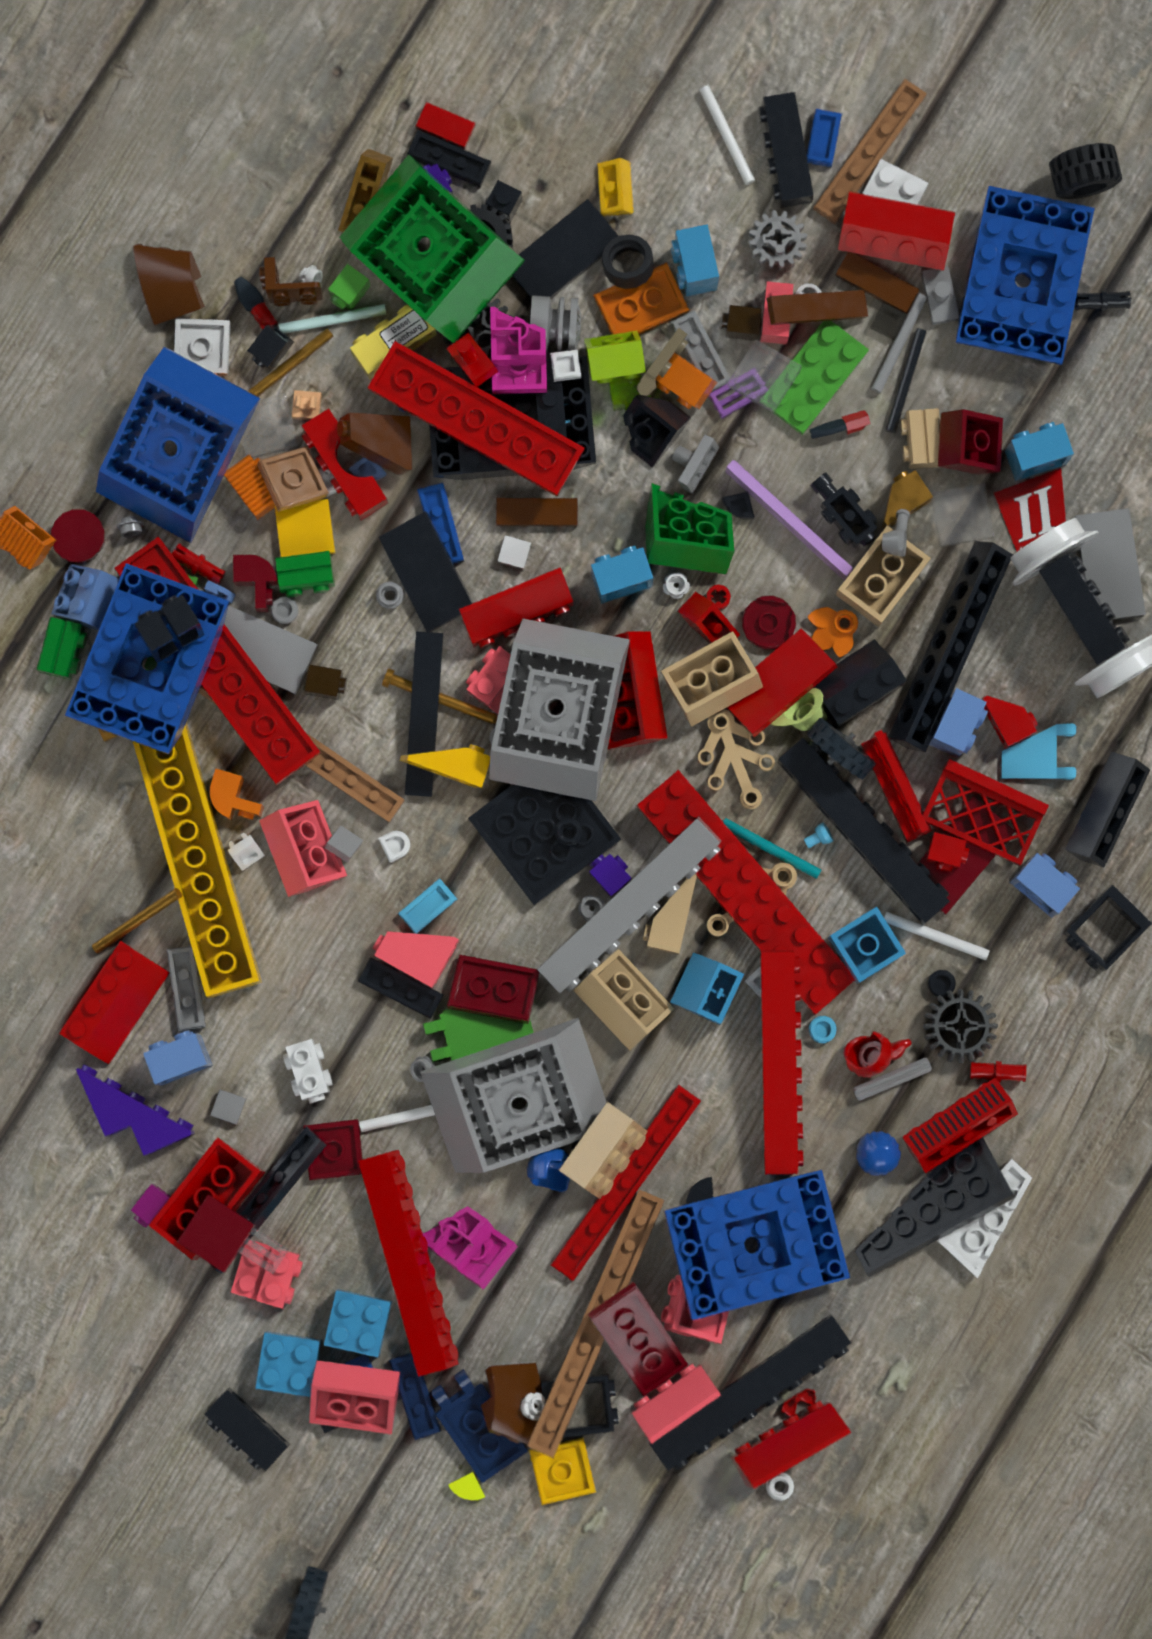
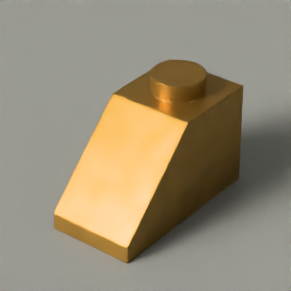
M906 470L893 479L895 483L892 484L882 524L884 529L887 525L892 527L896 524V512L898 510H908L911 515L931 502L933 496L916 470L908 473Z

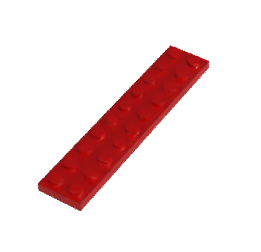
M159 536L114 568L121 577L127 563L198 589ZM224 624L201 686L277 786L321 754V752Z
M679 770L636 805L668 844L673 842L698 817L722 840L717 845L721 850L709 861L705 857L697 864L701 868L695 873L697 878L759 951L794 950V957L800 956V973H795V984H800L801 1000L814 1015L855 981L845 964Z

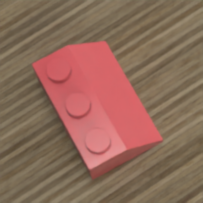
M318 800L277 810L259 820L288 897L308 892L347 876L341 858L325 849L332 835Z
M317 1360L311 1385L309 1423L392 1434L400 1372Z
M691 1363L679 1372L681 1375L679 1379L673 1383L670 1379L656 1388L659 1393L650 1399L646 1395L633 1404L636 1409L632 1411V1414L651 1444L721 1395L700 1364L695 1367Z

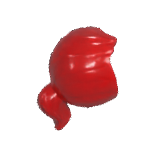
M873 1031L870 1036H859L848 1042L844 1047L843 1055L847 1068L851 1072L861 1077L870 1078L885 1071L891 1060L901 1058L905 1049L912 1045L910 1039L890 1043L889 1039L882 1033Z

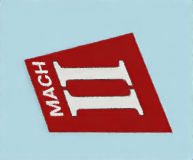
M1061 468L994 492L1016 552L1043 534L1066 522Z

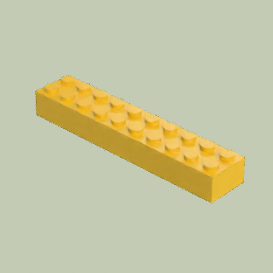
M187 722L170 754L133 741L173 884L182 893V897L178 901L206 997L213 998L262 983Z

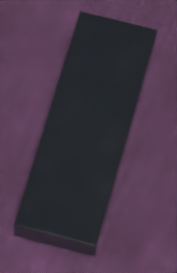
M418 130L407 153V156L411 155L418 162L430 165L431 167L437 164L441 171L445 169L449 175L480 188L492 164L488 159Z
M371 957L358 979L359 983L429 1019H432L443 997V994Z

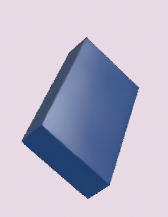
M821 109L815 110L807 151L808 163L832 167L842 113Z

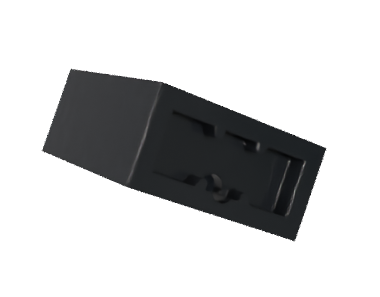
M1111 885L1063 934L1067 937L1065 942L1074 951L1077 952L1080 949L1087 956L1085 961L1095 971L1100 969L1103 972L1145 932L1152 922L1114 885ZM1107 900L1135 929L1103 960L1075 932Z
M608 1374L591 1375L586 1384L602 1382L606 1423L569 1427L566 1429L563 1437L614 1432V1425L619 1424L617 1407H611L610 1397L616 1396L614 1379L608 1380ZM556 1380L541 1382L545 1403Z

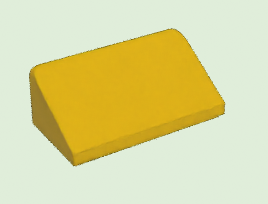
M617 158L597 163L601 215L633 214L630 162Z

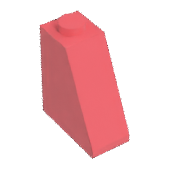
M388 931L385 936L380 935L373 949L376 950L374 955L376 958L433 989L460 941L451 936Z

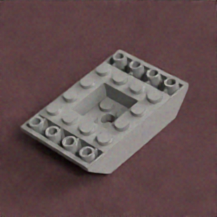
M522 619L512 646L492 741L489 779L597 801L630 639ZM554 700L563 702L564 709L559 715H552L549 711V705Z
M579 1018L420 1071L455 1173H485L579 1141L607 1103ZM517 1097H523L527 1100L525 1107L522 1109H514L511 1103Z

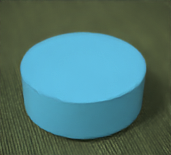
M827 1016L814 1018L808 1028L810 1037L817 1043L831 1041L835 1037L837 1030L835 1022Z

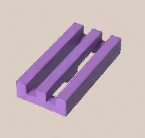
M754 368L713 391L708 397L714 404L713 406L718 411L720 418L723 419L764 396L768 389ZM754 377V382L718 401L717 397ZM756 387H760V390L747 396L746 398L740 400L732 406L726 409L722 408L724 405L739 398L740 396L755 389Z

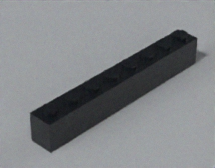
M802 738L778 759V764L924 926L950 902L947 899L949 893L940 883L935 885L929 879L931 875L929 870L921 862L916 864L910 857L912 852L903 842L898 844L894 840L892 829L884 821L881 824L873 816L876 814L874 809L866 801L863 803L859 801L855 796L858 792L848 781L842 782L837 776L839 771L834 764L825 763L818 755L821 751L817 745L811 740L807 742Z
M828 1315L719 1391L721 1395L652 1444L648 1441L667 1471L672 1468L675 1471L681 1469L689 1462L687 1457L695 1452L697 1455L704 1453L712 1446L710 1441L718 1436L720 1439L727 1437L735 1430L733 1425L742 1420L743 1423L750 1421L757 1415L756 1409L764 1404L766 1407H769L780 1399L778 1394L786 1388L792 1391L803 1383L801 1378L809 1372L813 1376L826 1367L824 1362L832 1356L836 1360L849 1351L847 1346L851 1342L833 1315Z

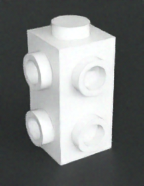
M309 1039L285 1047L287 1053L283 1054L287 1070H293L295 1080H292L291 1084L295 1096L300 1095L302 1100L308 1099L310 1104L324 1100V1094L330 1092L328 1086L333 1085L329 1070H323L320 1061L325 1059L321 1044H315L314 1039Z

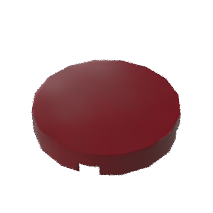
M72 509L62 513L55 520L51 529V536L56 539L53 545L54 550L62 559L71 563H86L93 560L105 544V530L101 521L93 513L84 509Z
M773 595L761 596L752 601L746 607L742 617V630L746 639L755 647L763 650L777 649L793 635L796 628V615L791 606L784 599Z

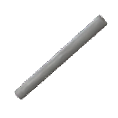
M917 293L871 389L874 392H882L927 299L925 295Z

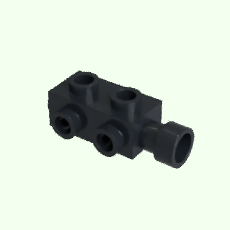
M825 472L810 485L812 490L816 494H820L825 500L821 504L823 509L821 511L822 516L829 524L834 523L840 530L838 535L846 545L851 543L856 548L861 544L865 547L876 538L874 533L877 530L875 525L878 522L877 518L869 509L863 511L858 505L860 498L853 489L846 490L842 486L837 490L832 484L833 479ZM842 505L844 512L837 513L834 507ZM858 525L861 527L862 532L855 534L852 531V527Z

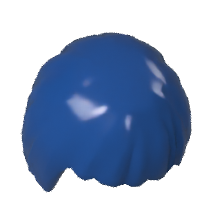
M873 1131L870 1134L866 1133L860 1138L857 1145L856 1159L858 1165L865 1173H869L872 1176L887 1175L899 1164L901 1157L899 1144L890 1134L882 1131Z
M558 1147L530 1157L527 1165V1177L536 1186L565 1192L568 1189L570 1178L559 1171L569 1155Z

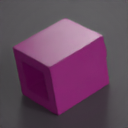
M150 1184L131 1209L136 1214L133 1219L147 1228L171 1196L156 1184Z

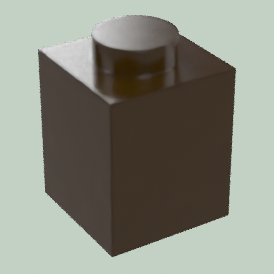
M730 305L729 312L723 313L721 329H726L725 338L758 341L762 309Z
M309 664L305 685L306 695L339 700L340 694H345L347 678L343 677L342 670Z

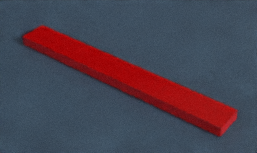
M677 1086L648 1127L643 1145L631 1154L628 1166L623 1172L617 1174L609 1193L603 1195L600 1199L598 1198L551 1264L552 1267L570 1280H575L701 1102L700 1099L682 1086Z

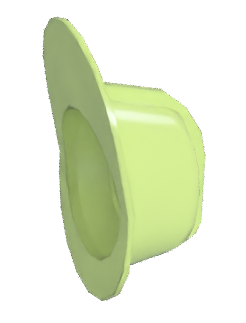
M812 688L773 721L771 725H791L800 731H808L819 718L826 721L827 715L822 705L823 694L821 690Z

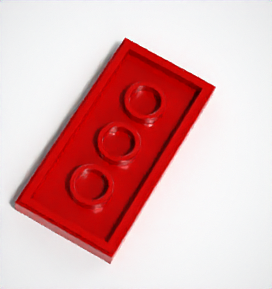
M801 628L755 667L763 688L726 708L753 737H756L833 672L837 665Z

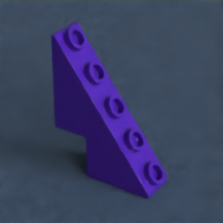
M83 1064L82 1068L76 1069L105 1137H110L131 1127L143 1156H148L195 1135L192 1130L193 1124L180 1117L178 1121L168 1117L170 1113L168 1110L155 1104L154 1108L144 1104L146 1098L133 1091L128 1095L120 1090L121 1084L108 1077L106 1081L96 1077L98 1071Z

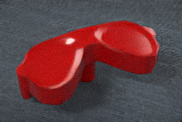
M805 1388L785 1400L781 1408L782 1413H785L787 1416L794 1415L799 1401L807 1404L815 1403V1390Z

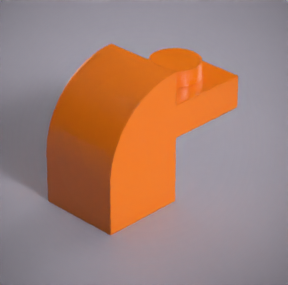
M215 768L210 785V799L215 809L229 820L233 819L235 810L239 811L237 816L253 820L254 816L262 817L264 810L262 804L239 798L244 778L240 775Z

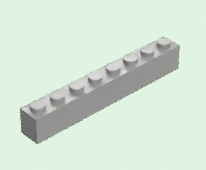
M698 817L537 970L559 993L564 989L570 992L581 982L578 976L586 970L590 973L601 963L597 959L604 952L608 955L621 944L617 940L624 933L630 936L640 926L638 920L644 914L650 917L660 907L657 902L664 895L670 898L680 888L677 883L684 876L689 880L701 869L697 864L706 857L709 861L721 850L717 845L722 840Z

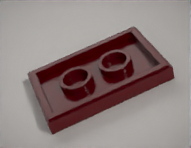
M459 954L447 1007L448 1009L529 1024L540 972L533 968Z

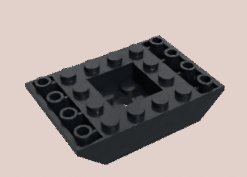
M578 356L581 378L554 382L551 359H546L547 393L492 394V377L478 386L479 389L584 447L585 450L573 470L596 464L587 356ZM460 367L444 368L474 385ZM429 425L433 477L471 480L518 476L513 471Z

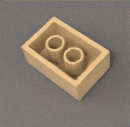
M888 525L836 593L837 597L877 627L881 626L931 559L908 540L905 557L894 556L884 552L882 549L883 534L893 531Z
M733 631L661 671L666 685L691 727L763 688L757 670Z
M607 1102L559 1171L600 1199L612 1189L613 1180L619 1172L621 1173L626 1169L630 1162L629 1157L634 1150H638L643 1145L648 1131Z

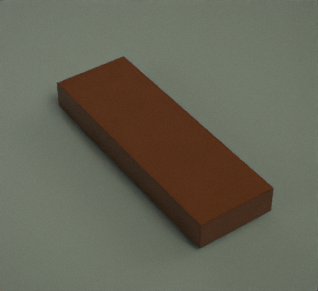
M851 252L846 254L835 274L839 279L859 290H864L865 293L905 315L919 292L918 288Z
M496 498V526L578 527V498Z

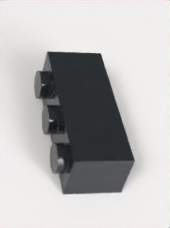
M228 1388L204 1414L208 1418L206 1423L217 1433L220 1430L229 1437L226 1440L228 1444L238 1452L242 1449L249 1456L247 1461L258 1471L262 1468L266 1472L291 1445L231 1388Z

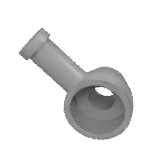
M898 510L896 512V530L883 534L882 549L884 552L894 556L905 557L907 523L910 517L908 510Z

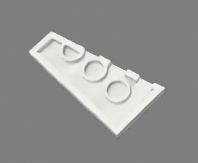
M1010 1159L1002 1167L1001 1171L1016 1198L937 1240L976 1278L979 1277L988 1257H990L1001 1233H1003L1009 1218L1032 1179L1013 1159Z

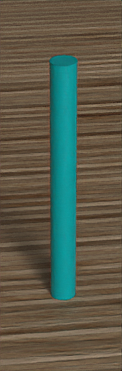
M728 818L724 819V824L734 835L813 878H818L822 869Z

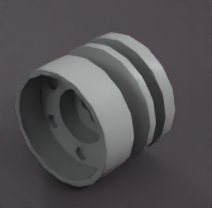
M532 295L530 324H535L545 329L546 354L550 342L556 343L557 352H562V342L569 343L568 351L576 350L581 332V312L578 298H571V310H564L565 297L560 298L557 309H552L550 296Z

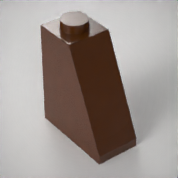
M350 412L340 418L337 425L340 445L396 475H403L412 470L410 416Z

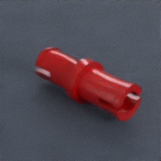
M180 543L176 546L177 549H174L172 555L177 562L191 569L190 573L194 575L199 574L213 583L220 584V579L222 580L226 573L225 570L207 561L206 556L202 554L199 556Z
M996 1061V1063L971 1062L970 1079L992 1080L996 1078L999 1083H1001V1080L1026 1082V1064H1002V1061Z

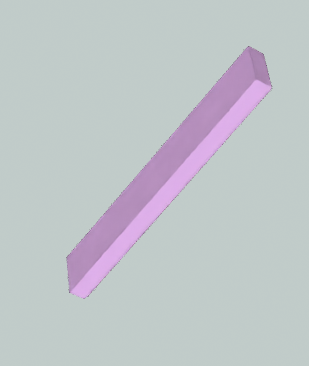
M732 460L726 467V473L845 581L853 571V568L740 464Z

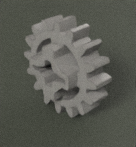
M774 210L771 218L764 213L762 215V223L759 221L754 222L756 230H750L749 236L753 240H750L748 245L750 248H756L752 252V257L760 256V265L768 262L770 270H772L774 264H777L779 269L783 270L784 263L793 267V258L801 260L802 254L800 251H805L807 246L802 241L807 239V234L800 233L804 225L803 223L795 224L797 218L795 215L788 219L787 211H784L782 216H778L776 210ZM782 225L788 227L791 231H788ZM768 226L771 227L768 234L760 236L764 229ZM779 236V239L782 241V244L777 245V242L774 240V237ZM795 245L794 249L785 255L786 249ZM764 250H768V251L771 252L774 256L769 255V254L766 253Z

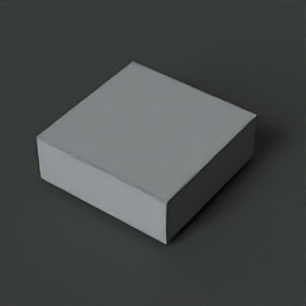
M340 826L327 842L325 849L348 863L361 846L363 840Z
M219 1090L210 1116L237 1125L246 1098Z

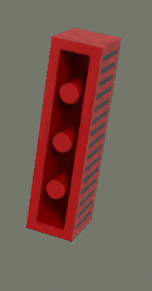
M994 1078L980 1085L978 1089L969 1095L958 1099L947 1109L934 1114L925 1123L912 1128L902 1138L909 1152L924 1173H927L1018 1115V1112L1010 1096L997 1079Z

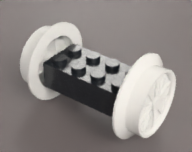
M1073 518L1035 539L1010 558L1019 572L1013 581V585L1016 586L1041 574L1095 663L1100 665L1075 682L1076 686L1089 685L1098 699L1152 667V635L1128 647L1127 642L1130 641L1127 633L1122 626H1115L1112 619L1116 616L1108 603L1102 604L1097 597L1101 594L1099 588L1093 580L1089 579L1087 581L1083 574L1087 569L1080 558L1071 555L1094 539L1099 532L1097 530L1085 532L1077 518Z

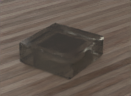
M882 303L870 329L895 340L907 314Z

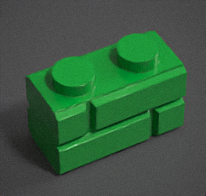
M330 551L275 558L279 590L281 593H286L287 597L303 595L302 591L313 589V593H325L330 591L329 587L335 586Z
M50 617L36 670L42 674L72 680L73 674H78L81 659L77 658L79 649H84L88 634L84 632L85 628L78 623Z

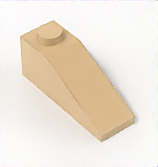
M696 874L689 880L686 878L680 888L654 917L652 925L646 924L643 940L648 941L647 948L679 955L696 882Z

